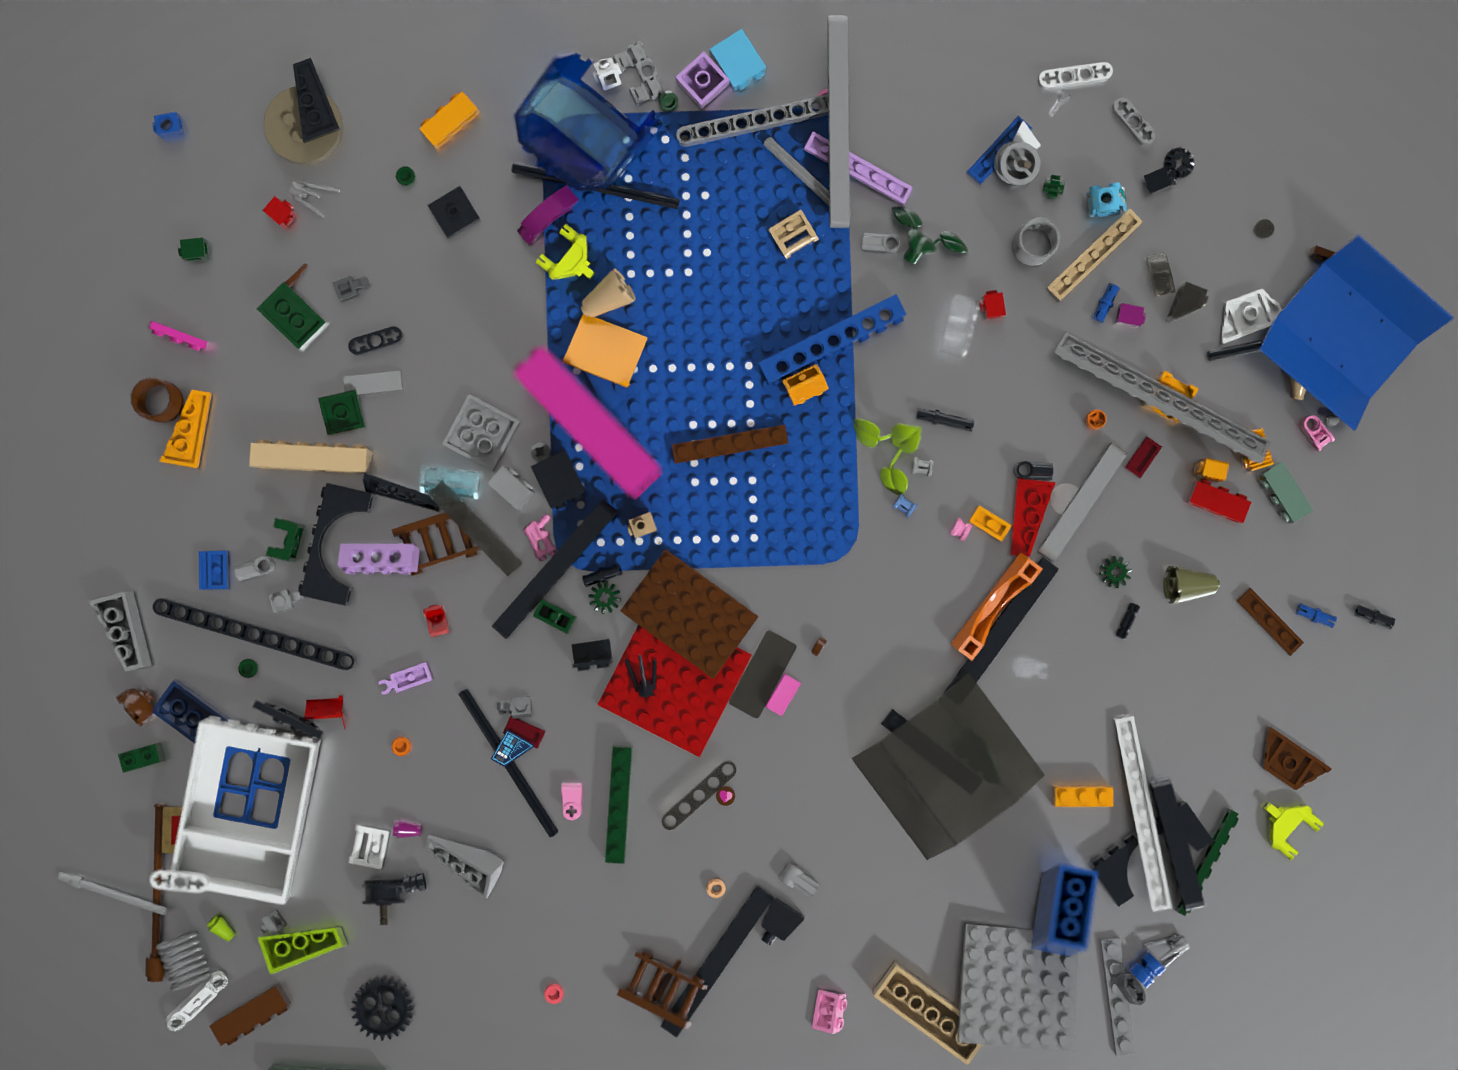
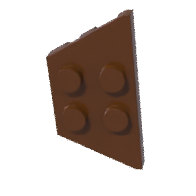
M1272 727L1267 728L1262 768L1292 789L1297 790L1303 787L1304 784L1317 779L1320 775L1331 771L1332 768Z

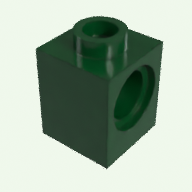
M203 237L180 240V245H178L179 257H182L185 261L209 259L207 240Z

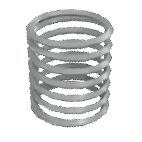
M1032 218L1028 220L1013 238L1012 247L1016 258L1029 266H1036L1046 262L1058 249L1060 242L1059 231L1047 219ZM1031 228L1042 230L1050 241L1049 252L1043 256H1035L1027 252L1022 245L1021 236L1023 231Z
M195 931L180 935L156 946V949L159 950L157 954L164 955L160 961L166 962L163 965V968L168 969L165 974L168 976L172 975L168 981L174 982L170 987L173 991L202 981L212 974L207 972L210 968L206 967L178 977L207 963L204 960L178 969L205 955L202 953L176 962L202 949V947H197L174 955L199 943V940H195L172 948L196 937L197 932Z

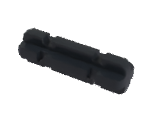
M1135 603L1129 604L1128 612L1125 613L1120 624L1121 628L1116 633L1117 637L1121 639L1127 638L1128 630L1131 629L1136 618L1135 614H1138L1140 609L1139 605Z

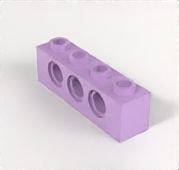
M340 544L338 567L346 574H355V572L374 574V572H380L389 575L392 572H399L400 574L408 575L410 572H417L420 550L414 544ZM363 557L362 561L357 563L358 559ZM381 557V560L376 563V560ZM400 557L399 561L394 563V560Z

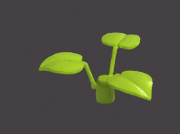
M864 419L853 420L856 436L865 446L875 447L878 444V440L882 441L892 437L893 444L896 447H900L889 468L883 467L881 469L880 478L883 485L889 491L897 495L904 494L908 487L907 477L901 470L893 469V466L902 450L906 453H913L917 450L920 443L921 427L900 423L892 428V433L881 437L879 436L880 429L874 423Z

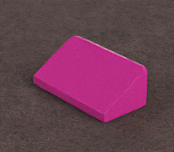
M784 674L765 707L782 716L801 683Z

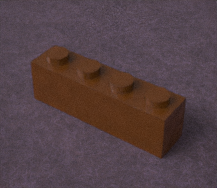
M279 983L213 1022L209 1027L220 1046L225 1043L229 1046L238 1040L237 1036L243 1033L246 1036L255 1030V1025L260 1023L262 1026L271 1020L270 1016L274 1014L279 1016L288 1010L287 1006L291 1002Z

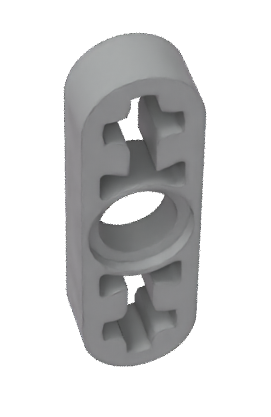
M1118 98L1112 106L1114 114L1141 145H1150L1156 137L1154 129L1127 98ZM1118 103H1120V104H1123V103H1124V104L1126 105L1124 109L1126 110L1127 113H1128L1130 110L1132 111V113H1130V114L1126 117V119L1123 117V116H1125L1126 112H1125L1124 110H1120V111H1119V110L1117 109V108L1119 107V104H1118ZM1130 117H1137L1139 125L1136 127L1129 124ZM1142 124L1144 125L1142 131L1145 134L1148 132L1150 133V140H1144L1142 138L1144 134L1141 130L1138 133L1136 132V130H1138L1142 126Z

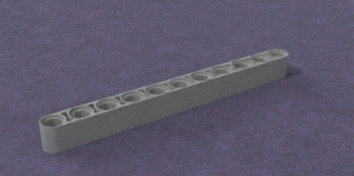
M828 16L830 228H849L848 16Z

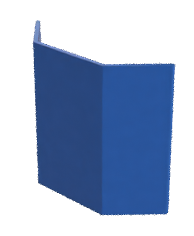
M1357 235L1324 261L1277 315L1259 350L1355 431L1370 398L1420 342L1449 323L1454 317L1361 236Z

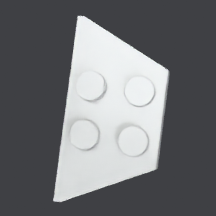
M1263 289L1225 302L1221 344L1270 327L1277 315L1283 310L1279 306L1280 304L1271 299L1269 294Z

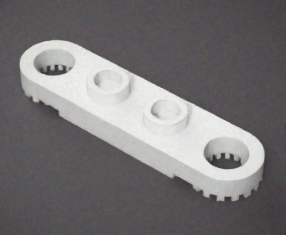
M222 971L212 973L210 977L206 978L166 1017L165 1024L167 1028L172 1032L173 1030L179 1031L188 1021H191L218 995L222 988H225L224 986H227L228 979L225 973ZM221 978L220 982L214 984L215 979ZM176 1018L180 1019L177 1023L171 1024Z

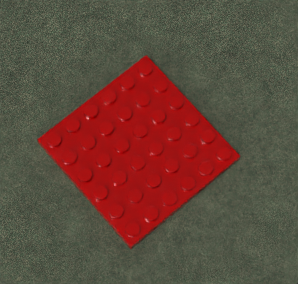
M638 625L597 705L700 757L752 654L736 647L721 670L712 679ZM638 655H642L646 680H650V683L653 660H657L654 695L639 697L638 692H635V686L625 662L626 659L630 662L638 684L639 681H642Z

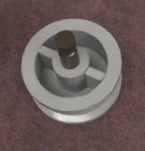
M1024 142L1006 143L998 150L994 159L996 174L1002 181L1009 184H1027L1037 176L1040 170L1041 161L1037 150L1032 145Z

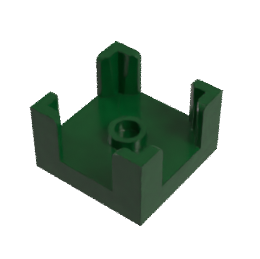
M275 518L273 527L288 531L284 539V548L268 547L266 556L295 562L305 525Z

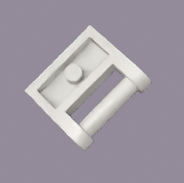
M356 824L352 856H349L348 863L382 869L390 831ZM364 833H368L369 836L364 859L359 858L363 835Z

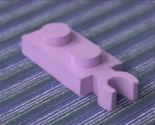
M425 662L391 674V681L381 680L378 684L385 683L388 687L386 691L381 692L382 694L390 693L392 688L398 693L429 682L433 678L428 664Z

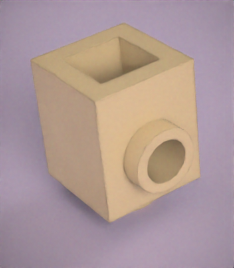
M651 512L630 519V524L627 525L630 536L634 535L635 538L657 531Z

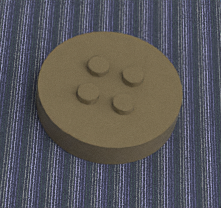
M296 86L282 91L269 104L264 117L265 135L271 147L287 161L301 165L318 163L330 156L339 145L343 133L342 116L336 104L327 94V99L340 130L307 143H303Z

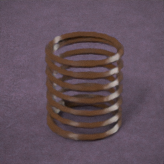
M151 377L139 381L134 386L131 393V404L134 411L140 417L158 423L169 422L180 414L183 407V396L174 384ZM163 385L169 394L168 406L162 413L152 416L146 408V396L153 387Z

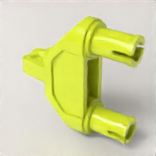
M565 224L563 226L564 229H561L559 234L572 242V247L559 263L555 264L544 254H541L539 256L540 259H537L535 263L548 272V276L552 280L576 275L580 277L582 274L591 280L595 273L588 268L590 263L587 258V236L577 233L568 224Z
M1268 803L1264 807L1271 815L1269 818L1270 846L1275 850L1281 851L1289 860L1294 859L1293 855L1296 856L1298 854V851L1286 841V838L1302 821H1305L1315 832L1320 830L1318 826L1322 827L1324 825V822L1312 813L1311 807L1308 805L1285 808L1280 806L1277 809L1271 803Z

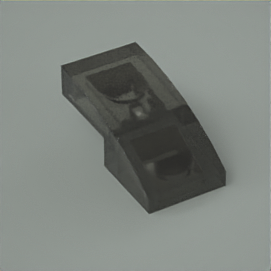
M1166 253L1147 256L1146 261L1152 276L1151 282L1156 296L1175 292Z

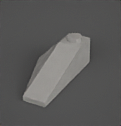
M431 835L427 837L425 850L442 865L447 864L453 870L452 874L455 877L460 876L463 878L470 890L487 899L502 872L504 861L485 850Z

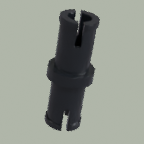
M617 563L616 565L604 569L599 568L596 572L583 575L582 579L584 585L589 587L598 582L604 583L607 579L622 575V569L619 563Z
M1358 605L1355 609L1354 615L1368 620L1370 624H1378L1390 630L1395 624V618L1384 615L1379 610H1371L1362 605Z

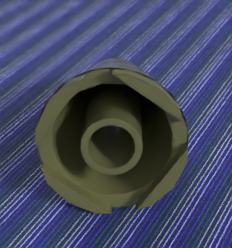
M1169 566L1165 571L1168 572V576L1164 577L1163 589L1165 598L1170 599L1169 604H1177L1212 595L1220 588V581L1213 574L1178 566Z

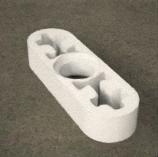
M157 870L150 878L151 885L156 889L200 893L209 886L208 877L202 873ZM159 874L162 875L163 879H168L172 875L170 885H168L169 881H163L159 884V881L155 880V878ZM182 876L185 879L184 886H177L174 881L175 877ZM189 877H192L191 881L194 882L201 878V882H204V885L199 888L198 884L191 883L190 887H188Z

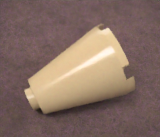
M617 269L611 270L582 301L583 306H581V310L586 316L593 318L631 304L636 300L630 285L627 286L624 276Z

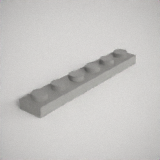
M1119 937L1102 939L1100 944L1115 1055L1135 1054L1129 1002L1117 984L1119 975L1125 973L1121 940Z

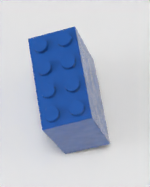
M1059 864L1042 872L1031 949L1064 956H1071L1087 950L1098 878L1097 871Z

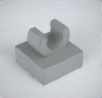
M274 910L261 919L264 925L260 929L263 934L270 931L273 935L285 927L286 924L277 910Z

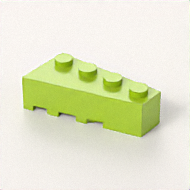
M341 927L257 937L270 974L278 973L347 946Z

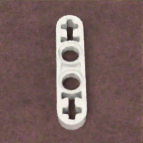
M1107 62L1045 70L1040 74L1038 83L1041 88L1052 89L1101 82L1111 77L1113 68ZM1102 67L1108 70L1105 76H1103V73H1097L1095 75L1096 78H1093V68H1095V72L1100 71ZM1081 70H1088L1090 77L1088 79L1081 78ZM1068 72L1071 75V80L1064 82L1061 79V74ZM1055 73H1057L1058 83H1056V79L1051 80L1049 84L1042 80L1045 75H1048V78H1054L1056 76Z

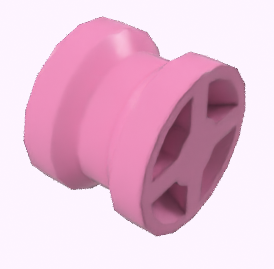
M958 518L950 535H956L961 541H964L972 525L970 523L966 524L962 519Z

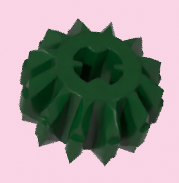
M1112 556L1111 561L1106 558L1104 561L1107 566L1104 564L1100 565V568L1105 569L1104 572H1099V575H1105L1101 581L1103 583L1108 581V587H1111L1114 583L1115 588H1119V582L1125 586L1126 581L1124 578L1127 580L1131 579L1129 575H1126L1127 572H1132V569H1126L1130 563L1128 561L1123 563V557H1119L1118 561L1116 556ZM1115 567H1117L1116 570L1119 569L1120 571L1119 574H1116V577L1111 573Z
M608 581L604 583V588L598 582L599 590L594 587L591 588L596 594L588 595L589 598H595L589 604L594 605L597 603V606L594 608L595 611L601 606L602 614H605V607L611 613L613 611L610 605L618 608L614 600L621 601L620 597H615L616 594L620 593V590L612 591L615 588V584H612L608 589ZM603 592L610 595L607 603L600 601L601 593Z

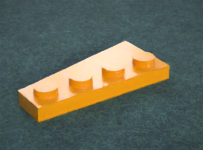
M191 390L179 421L174 427V432L159 462L199 469L212 393Z

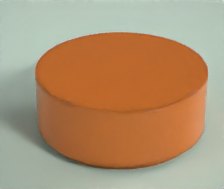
M406 737L396 738L391 745L393 753L397 756L407 755L411 750L410 740Z

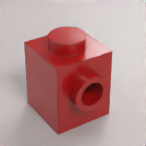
M276 196L262 210L282 228L289 226L294 220L293 216L295 213L291 210L293 206L286 200L281 202Z
M997 290L987 291L986 295H983L982 300L979 301L980 311L984 312L985 320L1005 317L1006 310L1003 292L998 293Z

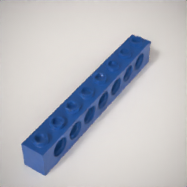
M897 294L759 362L758 365L768 385L773 383L776 386L782 383L784 377L800 373V369L806 366L810 368L814 364H818L817 361L822 358L828 360L835 356L834 352L840 349L842 352L853 347L852 343L859 341V343L864 342L870 338V334L874 332L876 334L882 333L887 330L886 326L892 323L894 326L904 321L903 318L907 314ZM881 311H887L890 315V318L888 320H882L879 316V313ZM869 319L873 324L872 328L865 329L862 321ZM853 328L856 334L854 337L849 338L846 336L845 330ZM836 337L838 345H829L828 338ZM813 345H818L821 348V353L814 355L810 348ZM795 354H802L804 361L798 364L793 360V356ZM779 362H783L787 365V370L779 372L776 369V365Z

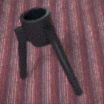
M638 655L642 679L638 684L630 662L626 659L625 662L634 683L635 692H638L639 697L654 695L657 660H653L650 683V680H646L642 655Z

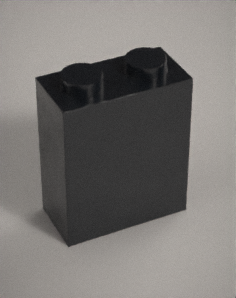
M566 450L531 466L551 509L559 510L567 506L565 503L567 501L573 500V502L584 498L583 494L586 493V490Z

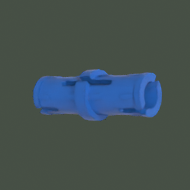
M1108 284L1103 297L1098 301L1100 303L1092 317L1094 320L1101 323L1104 322L1120 290L1117 285Z
M1300 603L1298 608L1305 611L1296 610L1297 615L1309 618L1314 623H1322L1330 628H1333L1335 624L1329 622L1328 619L1334 622L1337 620L1336 616L1321 612V609H1314L1303 603Z

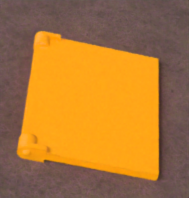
M583 313L562 363L627 388L648 337L599 318L586 316Z

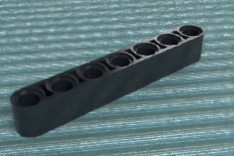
M1169 777L1149 782L1182 906L1185 911L1205 906L1171 780Z

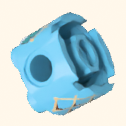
M1111 183L1107 188H1101V186L1089 187L1090 191L1086 195L1090 217H1094V213H1097L1098 217L1120 214L1121 209L1123 212L1128 211L1125 187H1121L1120 183ZM1104 197L1112 198L1109 203L1102 202Z

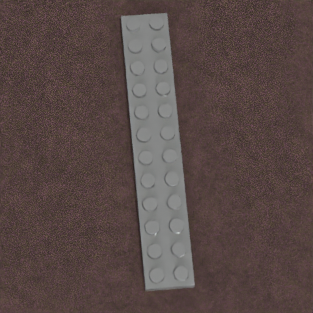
M1066 332L1055 349L1054 353L1061 359L1069 360L1078 368L1085 369L1091 372L1093 376L1108 381L1113 387L1123 389L1128 395L1143 400L1145 404L1160 409L1165 415L1177 418L1180 423L1190 425L1197 432L1212 437L1214 441L1229 446L1232 451L1240 452L1247 456L1249 460L1260 464L1264 460L1271 441Z

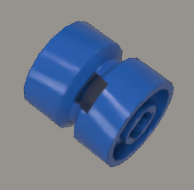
M1149 952L1141 958V963H1136L1129 969L1146 988L1154 982V977H1159L1166 970Z

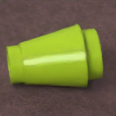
M217 914L206 925L209 928L208 931L227 942L236 934L225 919Z

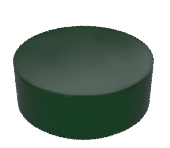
M664 91L658 98V104L663 110L672 111L678 105V97L672 91Z
M404 166L397 170L396 179L400 185L410 186L415 182L416 175L410 167Z
M244 659L238 666V671L244 678L254 677L259 670L257 662L253 659Z

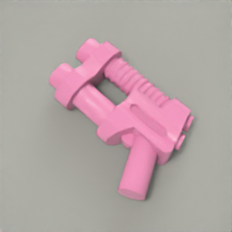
M546 513L538 522H530L528 527L526 526L523 529L534 550L536 559L538 558L540 562L547 559L546 554H549L550 557L553 556L557 549L555 545H552L549 531H545L543 528L551 518ZM541 539H542V541H543V543H544V546H545V548H546V549H544V550H542V551H541L540 546H539V544H538V542H537V541H539V540H541Z

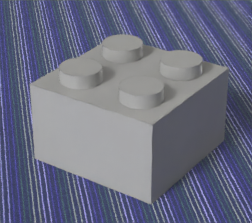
M502 466L487 484L515 509L520 510L534 495V492L531 491L534 487L524 479L520 481L517 478L519 474L510 466L508 468Z

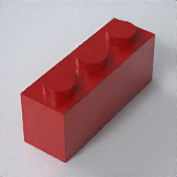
M1204 479L1194 481L1186 503L1238 524L1244 523L1252 503L1247 500V496L1239 493L1233 495L1229 493V489L1222 486L1215 488L1211 486V482Z

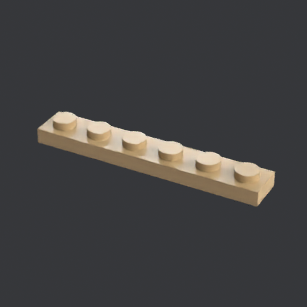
M1128 209L1046 289L1060 302L1143 221L1131 209Z

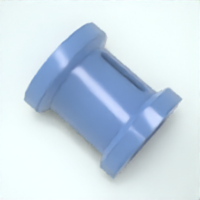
M902 493L892 507L899 509L906 514V518H909L918 504L910 502Z

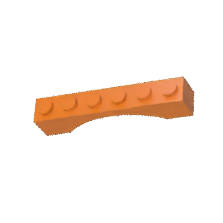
M1020 553L954 638L951 645L970 660H973L984 646L987 635L1001 611L1018 593L1032 584L1042 571V568L1030 558Z

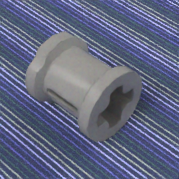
M914 457L912 474L921 473L931 477L934 460L924 461Z

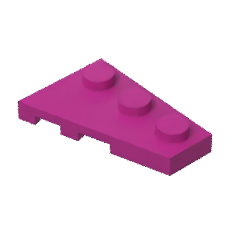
M149 321L147 327L152 330V334L163 337V334L171 337V341L181 344L182 341L189 343L188 347L200 351V348L205 349L208 343L154 321Z

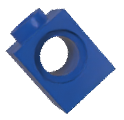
M177 112L154 116L155 122H152L154 133H157L159 137L166 138L184 134L181 115ZM167 121H171L170 128L164 130V123Z

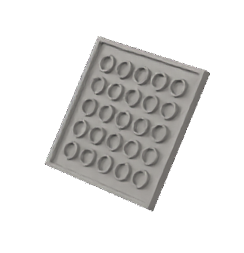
M965 924L957 1042L1073 1052L1078 953L1064 956L1031 949L1034 930Z

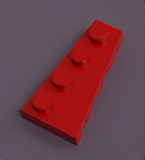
M1017 479L1010 555L1018 556L1022 553L1030 557L1056 482Z

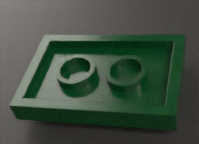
M284 281L256 308L297 349H300L326 323Z

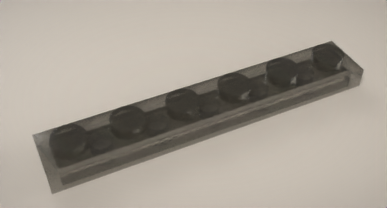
M443 480L428 492L429 497L507 576L522 564V561Z

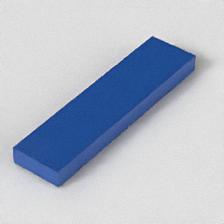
M1019 115L966 172L979 185L995 170L994 159L998 150L1006 143L1013 141L1022 121H1024ZM1026 123L1028 128L1032 130V127Z

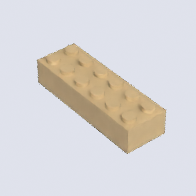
M256 440V443L250 444L249 466L265 469L372 474L373 451L369 450L368 446L353 445V448H348L349 446L345 444H334V447H329V444L314 443V446H310V443L295 442V445H291V442L276 441V444H272L268 440Z
M895 961L872 992L873 997L966 1065L971 1062L983 1045L957 1042L959 1008Z

